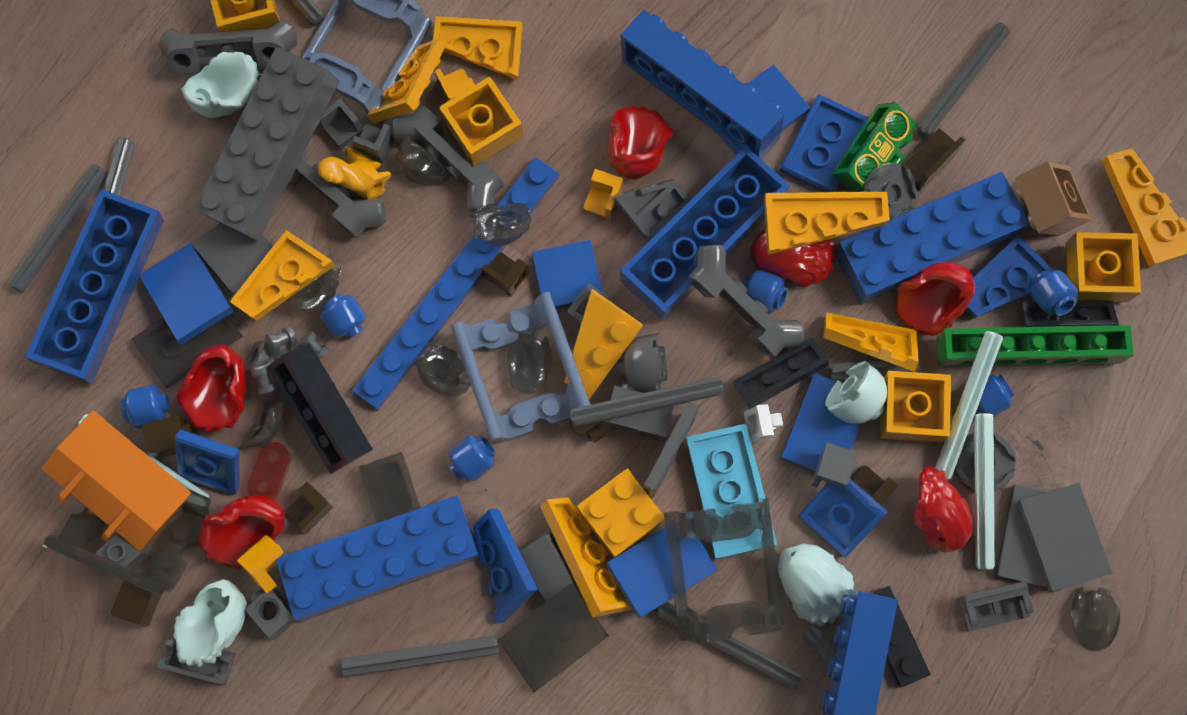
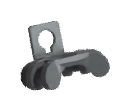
M287 326L282 329L281 333L276 335L273 332L265 336V341L255 342L244 368L246 371H251L253 377L257 376L260 387L257 388L259 394L275 390L277 406L279 408H287L289 404L273 377L271 380L267 366L283 354L308 343L311 344L319 359L323 358L329 349L325 345H320L315 340L317 336L312 331L297 341L294 330L291 326ZM285 345L286 349L280 351V346Z

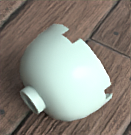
M860 362L845 372L850 377L843 384L839 380L834 384L825 401V406L828 407V410L834 416L850 424H859L870 419H877L885 409L884 403L887 398V385L884 377L868 362Z

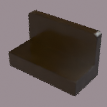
M939 128L902 167H906L911 171L916 182V188L921 191L959 152L967 139L961 136L955 142Z

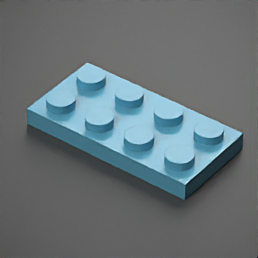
M747 424L686 437L685 440L715 560L776 546L777 542Z

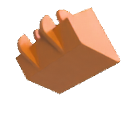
M94 410L59 444L41 468L65 488L56 499L59 504L63 505L73 495L89 509L87 512L90 515L96 514L109 525L101 539L108 542L117 532L139 551H142L161 533L192 494Z

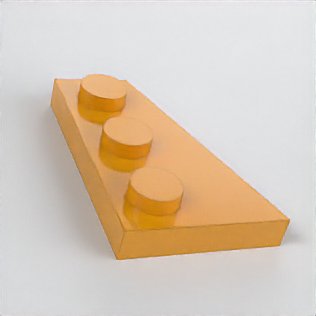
M435 16L433 40L439 39L445 46L443 52L518 80L523 31L522 22Z
M439 39L417 46L398 72L401 76L400 80L391 87L386 88L381 95L385 99L377 109L371 108L366 115L373 123L404 113L409 114L416 110L420 104L419 99L424 89L430 84V77L434 69L441 61L440 56L445 46Z
M286 230L234 295L230 303L257 322L334 267L335 264L332 260Z
M593 289L589 296L572 353L588 399L594 394L643 325ZM566 375L564 383L568 385L569 380Z
M826 312L823 338L913 372L916 371L918 365L916 330Z

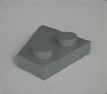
M674 179L616 194L612 197L645 241L648 242L691 201Z

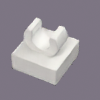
M768 404L757 405L744 412L745 423L747 424L751 442L762 441L774 435L773 430L776 427L783 426L781 413L770 414Z

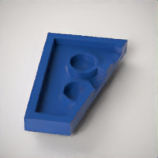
M1018 235L973 277L975 294L966 311L975 319L1031 293L1035 277L1043 271L1049 272L1053 271V269Z
M497 508L489 509L473 526L480 561L483 565L487 566L490 582L486 584L488 596H494L497 611L492 613L495 624L505 622L538 590Z

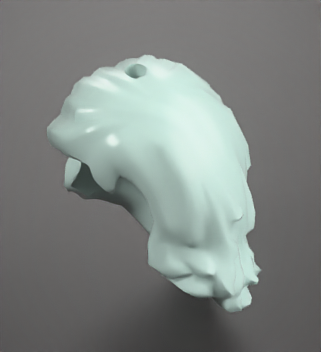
M222 52L217 57L212 58L209 65L205 66L200 73L188 79L185 86L181 88L183 97L194 112L204 117L218 118L230 115L248 103L258 83L259 72L257 71V63L253 61L251 56L245 55L243 52Z
M803 543L785 548L780 554L778 574L785 593L792 601V608L798 617L809 621L810 624L816 623L818 626H824L827 622L833 624L836 618L844 617V614L840 613V606L843 595H848L849 589H854L852 573L847 571L843 565L837 563L834 555H830L817 545Z
M223 579L206 585L197 595L193 606L181 610L180 616L175 618V633L173 636L176 640L178 661L181 664L186 663L189 667L196 664L200 667L205 663H215L216 657L221 656L222 649L228 648L240 632L245 621L246 611L244 609L247 607V602L240 590L229 580Z

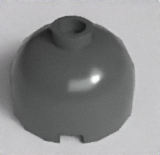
M660 333L637 337L626 348L624 359H619L620 376L626 377L628 384L635 391L647 393L666 389L662 388V381L668 380L665 347L658 346L657 343L658 339H662Z

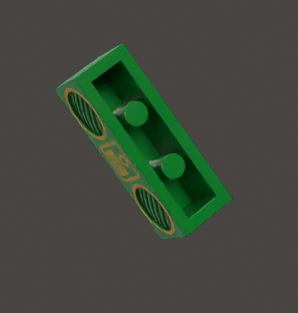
M896 102L878 104L831 174L850 192H863L870 172L878 165L884 163L902 164L905 156L898 149L910 143L913 137L911 133L917 126L916 122Z

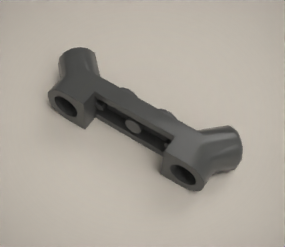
M279 21L267 29L184 35L175 29H169L160 37L159 47L162 54L166 56L168 66L178 73H199L202 65H209L210 60L222 52H243L245 55L251 56L254 62L257 61L258 68H264L267 66L276 47L288 52L297 46V34L294 27L285 21Z
M424 105L419 107L412 115L395 116L392 119L393 139L397 143H423L427 147L425 151L435 162L441 160L447 166V173L456 182L462 180L467 185V210L475 216L489 215L494 210V195L504 187L501 178L483 160L473 168L440 136L444 132L441 120Z
M305 149L289 181L293 186L302 178L337 207L332 214L333 218L355 238H358L365 228L383 226L386 222V212L382 201L379 199L356 201L349 199L350 192L340 184L333 185L331 182L325 181L318 175L317 164L315 163L313 166H310L307 163Z
M722 245L700 246L696 250L697 267L687 277L689 282L704 297L716 298L719 294L754 328L747 337L752 344L772 359H775L784 347L800 346L804 340L803 325L796 319L774 321L767 314L769 310L764 304L756 299L753 301L746 294L747 288L740 281L732 280L727 275L726 249Z

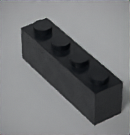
M310 343L283 354L267 366V369L330 474L355 462L373 450Z

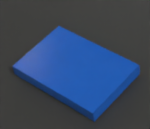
M774 64L748 83L758 91L762 98L766 101L775 102L782 109V113H784L782 131L810 111L811 107ZM721 137L735 155L741 151L727 139L725 140Z
M818 94L779 171L821 192H835L839 181L831 173L869 117Z
M191 243L139 275L170 330L181 345L234 312Z
M813 374L780 459L815 473L819 456L827 442L849 450L852 449L861 423H846L834 416L828 410V407L825 406V401L836 383L835 381L818 374Z
M685 516L605 564L638 619L718 571V568Z

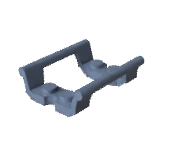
M334 0L301 58L331 72L340 81L336 88L337 92L358 102L368 114L371 108L377 109L385 99L381 95L386 88L391 87L400 80L401 76L398 72L417 46L420 45L432 23V20L423 13L421 6L413 0H352L356 8L387 23L399 22L403 24L408 37L407 44L381 89L364 77L361 70L356 66L329 53H318L348 0Z
M550 292L540 294L532 305L511 311L510 319L506 323L500 324L491 318L471 326L463 322L451 325L490 441L501 440L505 442L533 433L535 423L538 421H546L550 426H554L571 420V409L591 405ZM549 325L569 380L566 393L562 395L548 393L518 403L511 407L508 414L501 416L491 406L473 351L483 349L497 351L532 338L535 331Z

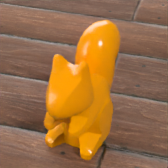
M351 147L346 148L347 157H343V160L336 157H326L317 165L318 175L322 179L334 184H340L366 200L374 199L384 194L386 191L384 188L385 182L391 177V173L388 171L380 173L376 171L381 166L379 162L373 161L371 156Z

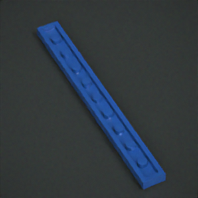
M537 157L531 161L352 390L354 394L376 410L381 408L482 278V266L484 264L489 266L495 257L502 252L558 180L559 173Z

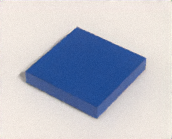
M591 240L532 252L540 293L550 292L556 309L571 306L588 283L602 292Z
M180 429L175 436L177 474L184 479L236 495L240 488L239 449Z
M850 479L846 487L828 482L801 511L798 517L846 558L888 511Z

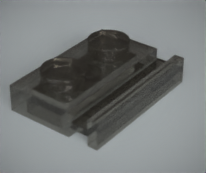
M403 452L359 466L377 523L421 508Z

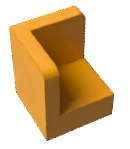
M463 68L445 76L441 69L435 70L437 82L447 102L475 85L472 78H468Z
M595 169L591 178V188L584 204V211L611 220L617 205L612 197L621 193L623 178Z
M265 535L242 555L237 562L252 581L268 594L277 585L267 572L277 564L276 559L282 557L284 551L270 537Z

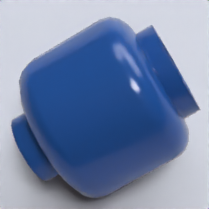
M758 270L751 277L746 276L742 284L748 290L746 294L753 301L756 299L764 304L769 310L767 314L782 308L787 297L788 288L784 287V281L781 277Z
M1059 270L1043 271L1035 277L1030 295L1045 314L1062 316L1075 307L1078 289L1064 272Z
M340 293L321 306L324 311L321 313L320 318L333 337L341 338L346 335L348 339H351L363 330L360 324L365 321L366 313L352 295L343 296Z
M990 373L975 414L987 413L995 417L1011 407V397L1014 396V393L1002 375L996 377V375Z
M155 385L130 389L127 391L125 398L121 399L120 402L125 422L131 423L135 428H142V424L165 419V412L170 411L168 395L166 393L161 394Z
M469 435L449 452L452 462L449 468L458 479L464 477L467 480L476 481L494 466L493 456L496 452L483 436Z

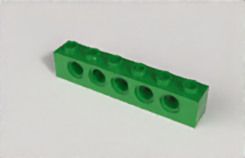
M1131 325L945 328L937 336L939 367L973 366L986 331L995 332L1003 336L993 366L1121 364L1134 355Z

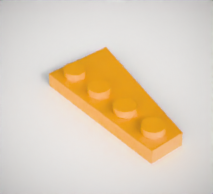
M1131 148L1105 156L1101 162L1133 233L1138 234V244L1148 266L1153 267L1187 256V222L1183 217L1179 219L1169 205L1172 201L1166 193L1162 194L1153 184L1154 177L1134 150Z
M887 192L765 193L764 196L768 255L884 226L890 220Z
M570 498L547 499L542 503L540 508L546 522L554 535L592 618L633 610L605 565L608 562L605 557L609 554L602 544L599 545L589 536L591 528Z

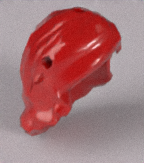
M632 105L630 109L622 108L616 110L615 115L610 118L611 131L608 141L612 167L619 175L633 180H639L657 169L661 160L664 159L662 154L665 146L674 133L668 127L666 121L663 120L662 115L656 110H648L645 106H641L638 109Z
M765 228L758 233L750 247L752 260L755 261V265L759 270L779 276L783 280H789L794 285L806 287L810 284H819L821 280L823 281L827 278L828 272L834 269L832 263L836 262L837 256L834 252L837 246L833 239L768 255Z
M938 262L923 268L922 272L912 280L897 285L896 315L903 319L904 326H911L916 332L920 331L925 336L931 335L934 337L945 328L952 327L953 321L964 313L975 294V283L971 272L967 267L952 262Z
M224 344L206 348L195 358L191 369L186 375V379L183 380L182 386L178 388L177 403L179 406H182L183 412L189 417L188 421L194 428H204L207 432L215 429L221 432L223 427L232 428L234 423L238 422L239 416L244 410L243 401L246 393L243 359L238 353Z
M930 465L927 468H922V473L919 474V496L912 519L915 520L914 525L917 528L925 531L926 544L929 549L952 553L962 549L972 536L973 517L965 498H962L954 486L947 481L945 471L938 470Z
M247 495L232 501V503L223 507L220 513L209 515L203 520L202 534L198 535L200 549L205 551L208 559L214 558L217 565L223 563L226 567L242 568L237 562L242 555L265 535L274 541L284 530L285 518L281 505L267 495Z

